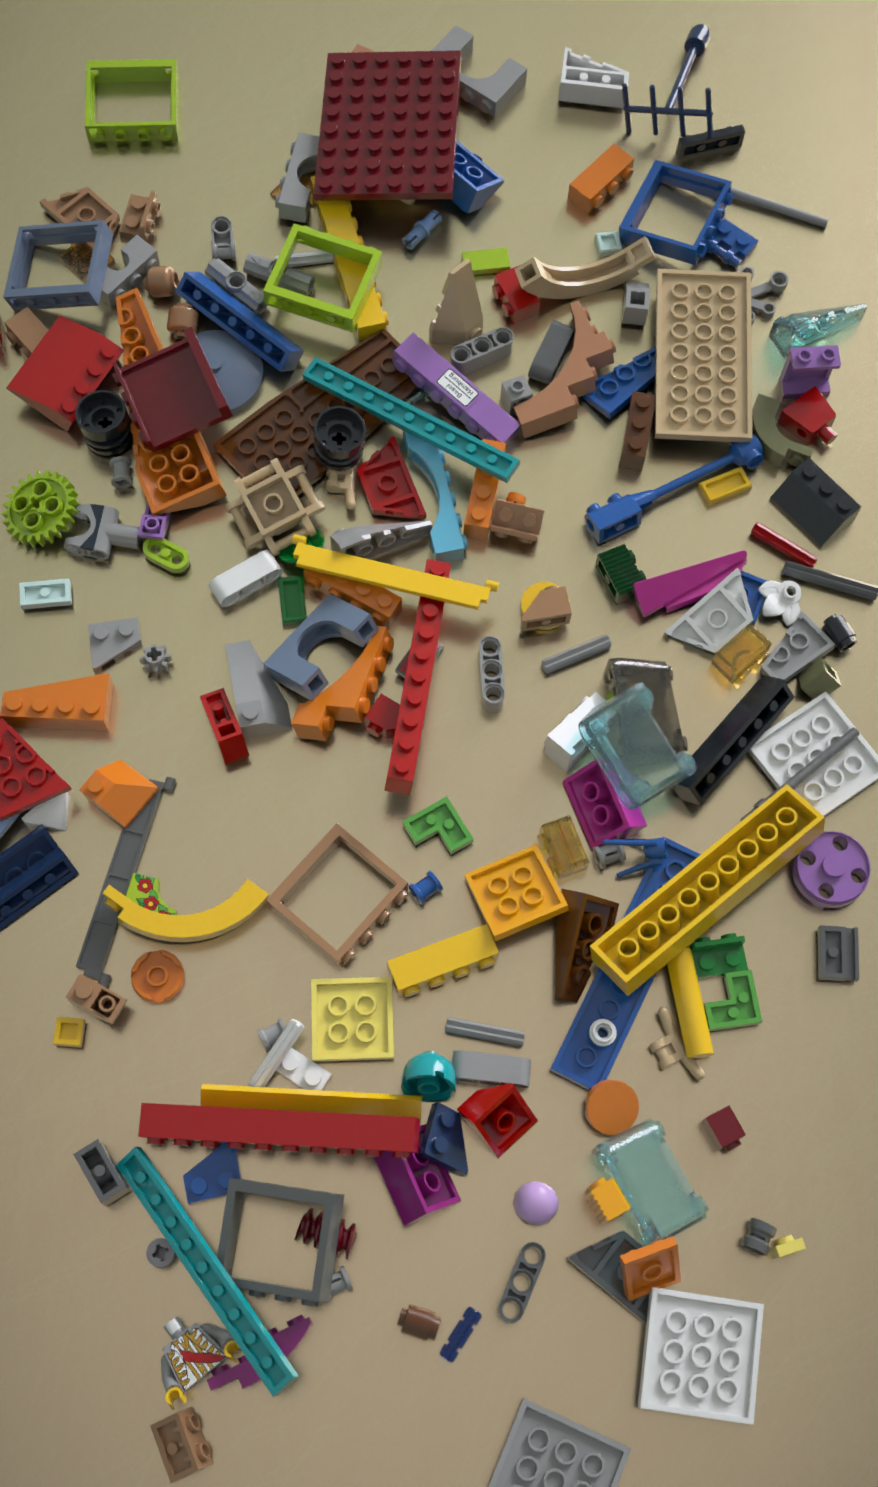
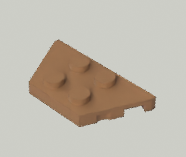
M89 187L79 189L73 193L60 194V199L47 202L45 198L39 201L41 207L58 223L104 220L114 235L120 221L119 214ZM95 242L82 243L93 252Z

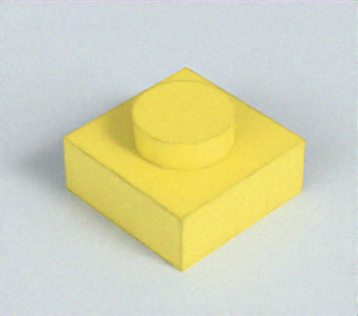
M792 1235L777 1239L778 1245L770 1248L774 1259L806 1249L803 1239L794 1240Z

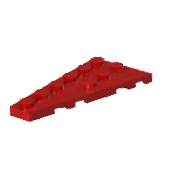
M0 716V822L72 789Z

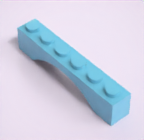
M403 431V441L408 459L427 475L438 497L439 512L436 522L430 531V546L433 558L441 562L464 559V550L468 549L465 534L461 535L459 529L462 528L461 516L459 513L456 514L454 510L456 506L455 494L449 491L448 486L451 485L449 472L444 471L443 468L445 464L444 452Z

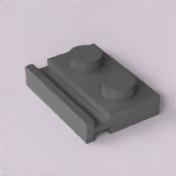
M824 925L818 927V980H849L853 982L859 980L858 928Z

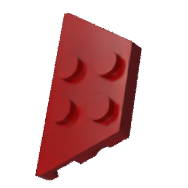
M395 436L388 440V444L380 451L377 450L373 453L368 461L357 468V476L374 515L424 520L426 519L425 509Z

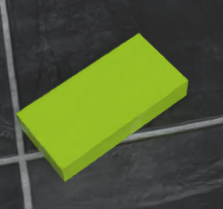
M507 247L462 252V262L467 258L471 261L474 275L500 273L511 268Z

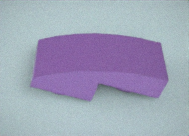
M147 502L145 514H142L138 537L163 540L172 512L153 515Z

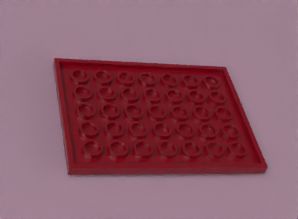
M461 50L328 53L313 193L315 201L453 199Z

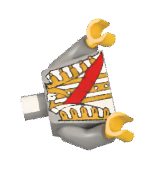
M178 1316L163 1327L173 1340L163 1348L164 1355L161 1358V1378L166 1391L165 1400L172 1410L175 1409L173 1406L174 1401L180 1398L185 1404L187 1399L183 1393H187L208 1376L212 1370L218 1368L228 1359L237 1362L234 1358V1353L240 1348L225 1329L210 1323H203L201 1325L194 1323L186 1329Z

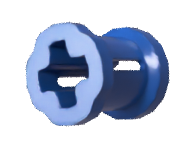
M428 871L426 877L416 884L411 883L408 885L410 892L421 905L425 903L426 898L436 891L441 892L443 890L440 881L431 871Z

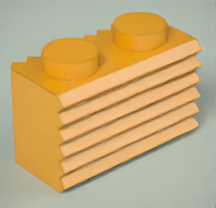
M602 1177L587 1188L589 1194L585 1200L589 1201L588 1205L592 1206L591 1210L595 1211L594 1215L598 1216L597 1220L600 1221L602 1226L631 1209L614 1178L607 1181L605 1177Z

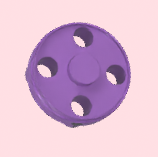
M824 831L823 834L792 860V875L798 890L818 908H839L852 903L863 893L869 882L871 867L865 849L853 837L842 832ZM833 842L840 843L843 847V850L840 851L835 849L833 846ZM800 857H807L811 861V865L803 864ZM851 874L858 875L861 883L854 882ZM818 890H826L829 898L822 897Z

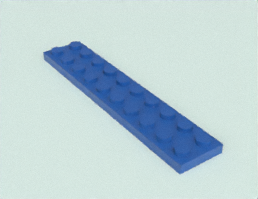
M666 838L668 858L661 859V865L647 868L625 916L701 854ZM599 967L550 1071L588 1090H591L600 1081L606 1080L656 973L627 996ZM598 1019H607L616 1027V1038L609 1046H598L590 1039L589 1029L592 1023ZM599 1029L598 1035L605 1038L607 1037V1031Z

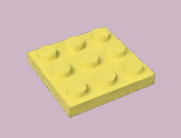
M392 977L311 979L313 1062L394 1059Z

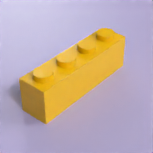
M488 924L390 959L387 961V968L398 996L405 994V997H410L419 993L420 988L430 985L431 988L437 987L445 983V979L455 975V978H460L468 975L470 969L480 966V969H484L494 965V960L498 959L499 952Z

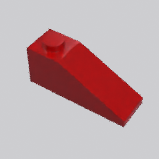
M224 688L201 695L202 705L224 763L228 764L249 756L243 733Z

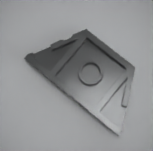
M621 1230L567 1258L646 1325L649 1294L628 1301L624 1293L620 1255L642 1248L641 1244L624 1230Z

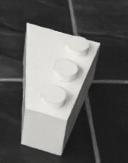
M565 47L558 101L623 108L622 84L627 83L628 85L629 72L605 62L599 64L590 60V56L585 54L583 57L572 53V49Z
M597 692L591 697L586 696L579 703L577 709L572 714H568L562 723L547 735L544 741V754L567 772L616 721L619 711Z

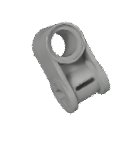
M217 216L211 222L212 259H232V261H236L235 240L231 220L226 216Z

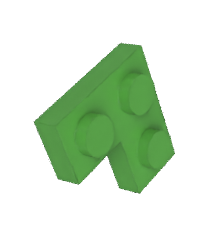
M447 796L402 821V825L415 846L438 833L450 854H453L471 844L474 840Z
M752 969L725 973L724 980L729 1000L703 1004L709 1031L761 1024L763 1021Z

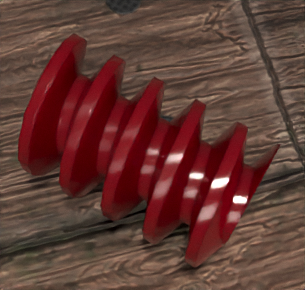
M310 1208L303 1215L296 1232L295 1241L303 1235V1244L307 1245L313 1238L314 1248L318 1249L323 1219L322 1211L316 1218L313 1217V1208ZM341 1220L336 1256L339 1257L346 1250V1259H349L357 1236L355 1223H352L348 1229H345V1220Z

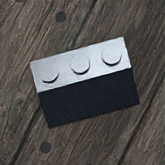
M810 458L792 471L770 497V500L820 548L851 524L861 509V506Z

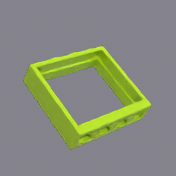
M176 59L87 61L85 130L88 141L178 140L179 73ZM171 82L170 121L96 123L97 83Z
M294 223L263 289L264 304L353 333L382 267V251ZM297 243L368 265L350 309L278 287Z

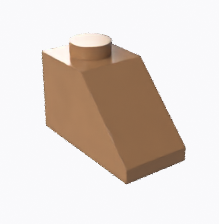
M549 586L539 592L521 617V632L570 624L572 612L566 586Z

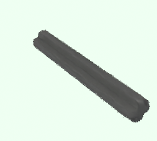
M786 561L783 566L782 574L870 600H875L878 596V586L791 561Z

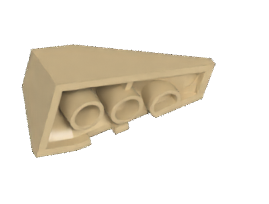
M467 258L448 273L442 290V294L445 297L436 307L437 319L432 320L429 326V340L432 343L459 345L482 334L483 315L471 261Z

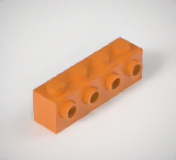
M304 569L305 583L309 587L327 596L332 594L370 613L376 624L385 626L387 629L391 628L402 611V597L383 587Z

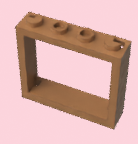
M336 823L266 899V903L269 909L337 967H340L343 962L346 964L350 959L352 960L356 954L355 949L360 943L365 944L374 934L373 928L378 923L382 925L390 917L391 912L389 910L396 903L400 905L404 901V898L409 894L407 892L408 882ZM342 841L395 886L341 947L336 950L284 904Z

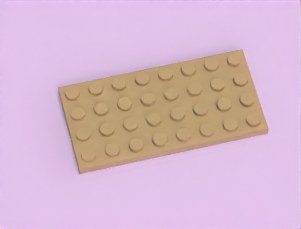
M657 269L655 438L723 442L752 441L751 273Z

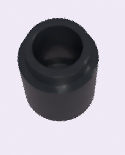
M833 614L823 621L825 625L822 627V631L835 643V649L838 648L840 652H844L857 643L855 639L856 634L843 615L837 616Z

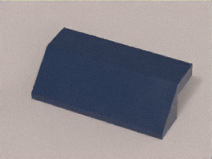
M43 824L0 854V930L78 874L76 868Z

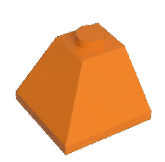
M120 759L96 769L79 790L88 801L124 828H127L156 794L159 787Z

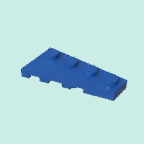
M656 346L634 357L632 362L614 367L613 372L605 376L599 375L598 380L595 381L596 391L580 397L611 419L630 403L633 391L643 392L655 381Z

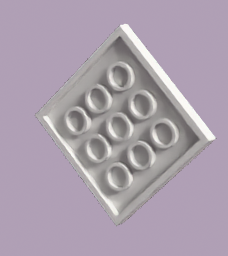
M825 691L765 731L748 753L778 789L851 728H855V726ZM860 734L793 790L823 816H826L878 780V755Z
M651 1287L638 1408L754 1425L764 1304Z

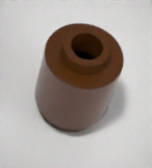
M409 1304L408 1309L402 1308L397 1325L402 1326L401 1333L425 1341L427 1339L435 1340L441 1317L435 1316L433 1311Z

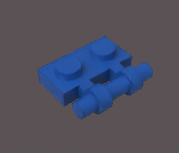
M723 218L722 222H718L716 225L715 236L712 240L708 241L706 252L709 254L714 253L726 265L731 264L737 268L741 261L745 260L757 246L758 239Z

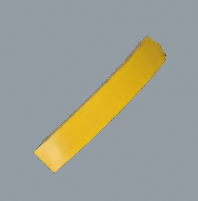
M247 879L235 894L212 909L190 915H168L139 906L111 885H108L103 892L104 899H106L105 905L116 913L119 909L122 911L117 917L119 923L141 935L168 942H195L225 934L249 920L262 908L269 897L267 892Z

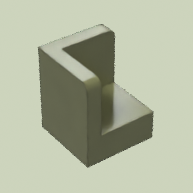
M822 657L798 675L801 689L812 699H815L825 691L830 695L841 686L837 672Z

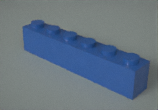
M184 272L175 293L280 372L295 370L305 351L201 272Z

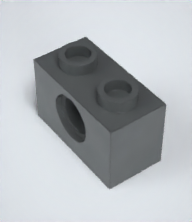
M99 1139L73 1154L101 1204L108 1206L130 1192L104 1143Z

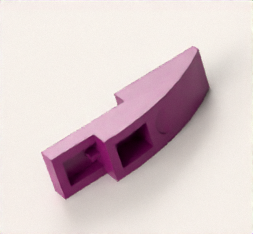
M303 1315L287 1321V1328L278 1332L275 1327L268 1330V1332L288 1359L305 1338L313 1323L310 1317L304 1319ZM243 1355L238 1358L240 1364L232 1368L225 1364L212 1370L213 1377L207 1379L210 1390L215 1391L239 1379L242 1389L252 1386L261 1379L248 1359Z

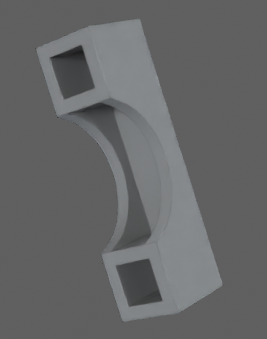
M298 133L296 142L293 141L291 144L290 155L292 157L286 161L285 172L287 174L282 176L280 190L282 191L281 194H277L275 208H279V218L303 223L307 221L311 206L310 189L303 186L300 180L306 174L316 171L319 136Z

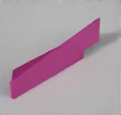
M742 550L634 583V598L643 617L652 614L662 607L669 613L700 601L736 568L741 573L744 565L747 563V552Z

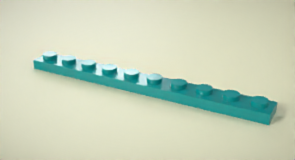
M317 357L312 360L302 374L303 380L505 483H508L520 465L519 459Z
M135 1146L116 1165L271 1395L273 1397L280 1395L299 1375L143 1149Z

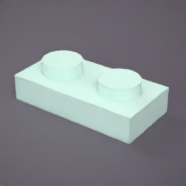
M69 578L19 583L20 606L22 610L72 605L71 581Z

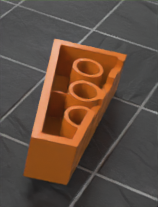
M105 673L3 692L0 716L8 725L18 728L108 731L114 684L110 674Z

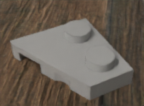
M138 617L88 624L94 672L102 670L101 667L113 659L116 661L125 652L133 650L142 644Z

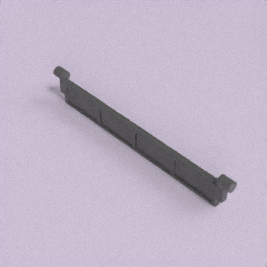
M166 777L165 783L149 779V781L159 787V790L127 828H122L76 964L77 968L85 970L84 976L98 980V984L105 988L108 987L111 975L102 972L118 927L117 917L121 910L119 909L116 913L106 906L103 892L108 885H111L126 896L132 875L136 873L162 792H173L176 779L172 777Z

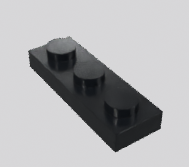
M742 124L714 130L712 139L708 138L707 131L695 135H686L679 138L676 155L678 160L740 147L742 146L746 131Z

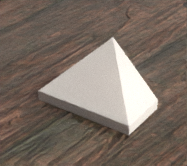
M66 792L39 804L21 819L29 830H34L43 824L47 830L66 831L70 795Z

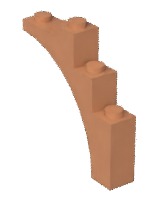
M579 300L570 303L576 333L573 349L567 363L559 375L545 389L531 399L514 406L516 421L521 424L520 430L524 439L577 419L576 409L580 407L577 398L596 391L595 381L598 380L596 370L614 363L613 353L616 352V347L613 340H608L604 331L598 333L596 326L590 325L589 312L587 308H582Z

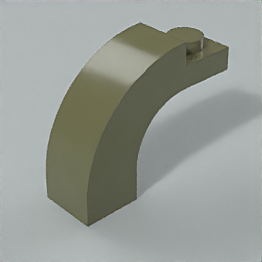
M759 393L752 409V435L759 439L763 448L764 459L779 468L783 460L795 467L800 466L808 458H811L814 449L791 441L779 432L776 427L775 417L781 401Z

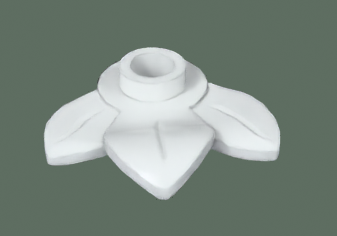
M772 580L763 583L759 587V593L766 597L762 609L763 616L781 615L787 626H790L797 620L800 614L798 601L802 593L800 586L796 582L787 580L779 583ZM787 588L792 590L793 596L787 593Z

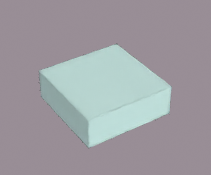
M618 230L595 233L599 257L611 256L622 250Z

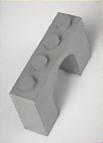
M455 25L432 51L461 50L462 63L473 52L474 36ZM508 58L493 75L487 78H471L461 72L459 96L495 118L526 84L527 68Z

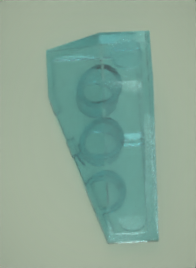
M865 304L793 313L786 317L781 316L773 322L769 337L784 357L788 355L790 348L806 347L861 321L867 306Z

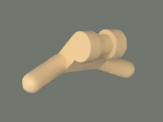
M356 465L349 470L343 471L327 469L326 475L329 478L326 481V491L330 493H344L347 508L354 509L356 506ZM338 479H345V482H340Z
M661 1007L658 1010V1014L666 1036L649 1045L652 1053L657 1054L661 1069L664 1070L681 1061L696 1079H703L705 1072L693 1058H687L685 1046L676 1032L669 1010L666 1007ZM670 1044L675 1051L672 1055H669L665 1048Z

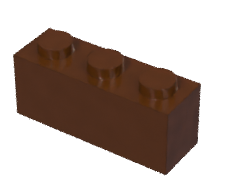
M632 392L619 468L642 472L656 395Z

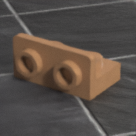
M155 191L150 192L149 198L131 194L119 229L120 237L132 239L138 235L147 242L149 233L152 234L154 231L155 215L159 214L161 207Z
M497 499L489 530L494 531V535L498 537L508 538L511 535L518 537L520 542L532 544V541H537L539 538L545 509Z
M193 1407L179 1411L150 1425L170 1483L213 1464L211 1449L205 1441L200 1427V1419L195 1414Z

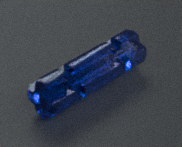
M472 1307L467 1308L463 1314L464 1320L458 1322L448 1338L450 1342L448 1345L444 1344L440 1351V1355L451 1363L457 1358L459 1354L457 1352L458 1349L462 1350L474 1330L472 1328L473 1325L477 1326L482 1318L480 1312Z

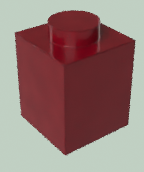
M730 1105L701 1121L717 1151L725 1148L729 1152L742 1145L740 1139L746 1136Z

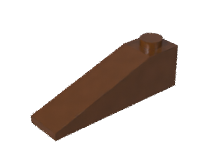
M562 889L561 893L568 904L569 911L556 916V997L578 1002L591 976L590 967L593 960L590 945L614 926L619 903L582 892Z

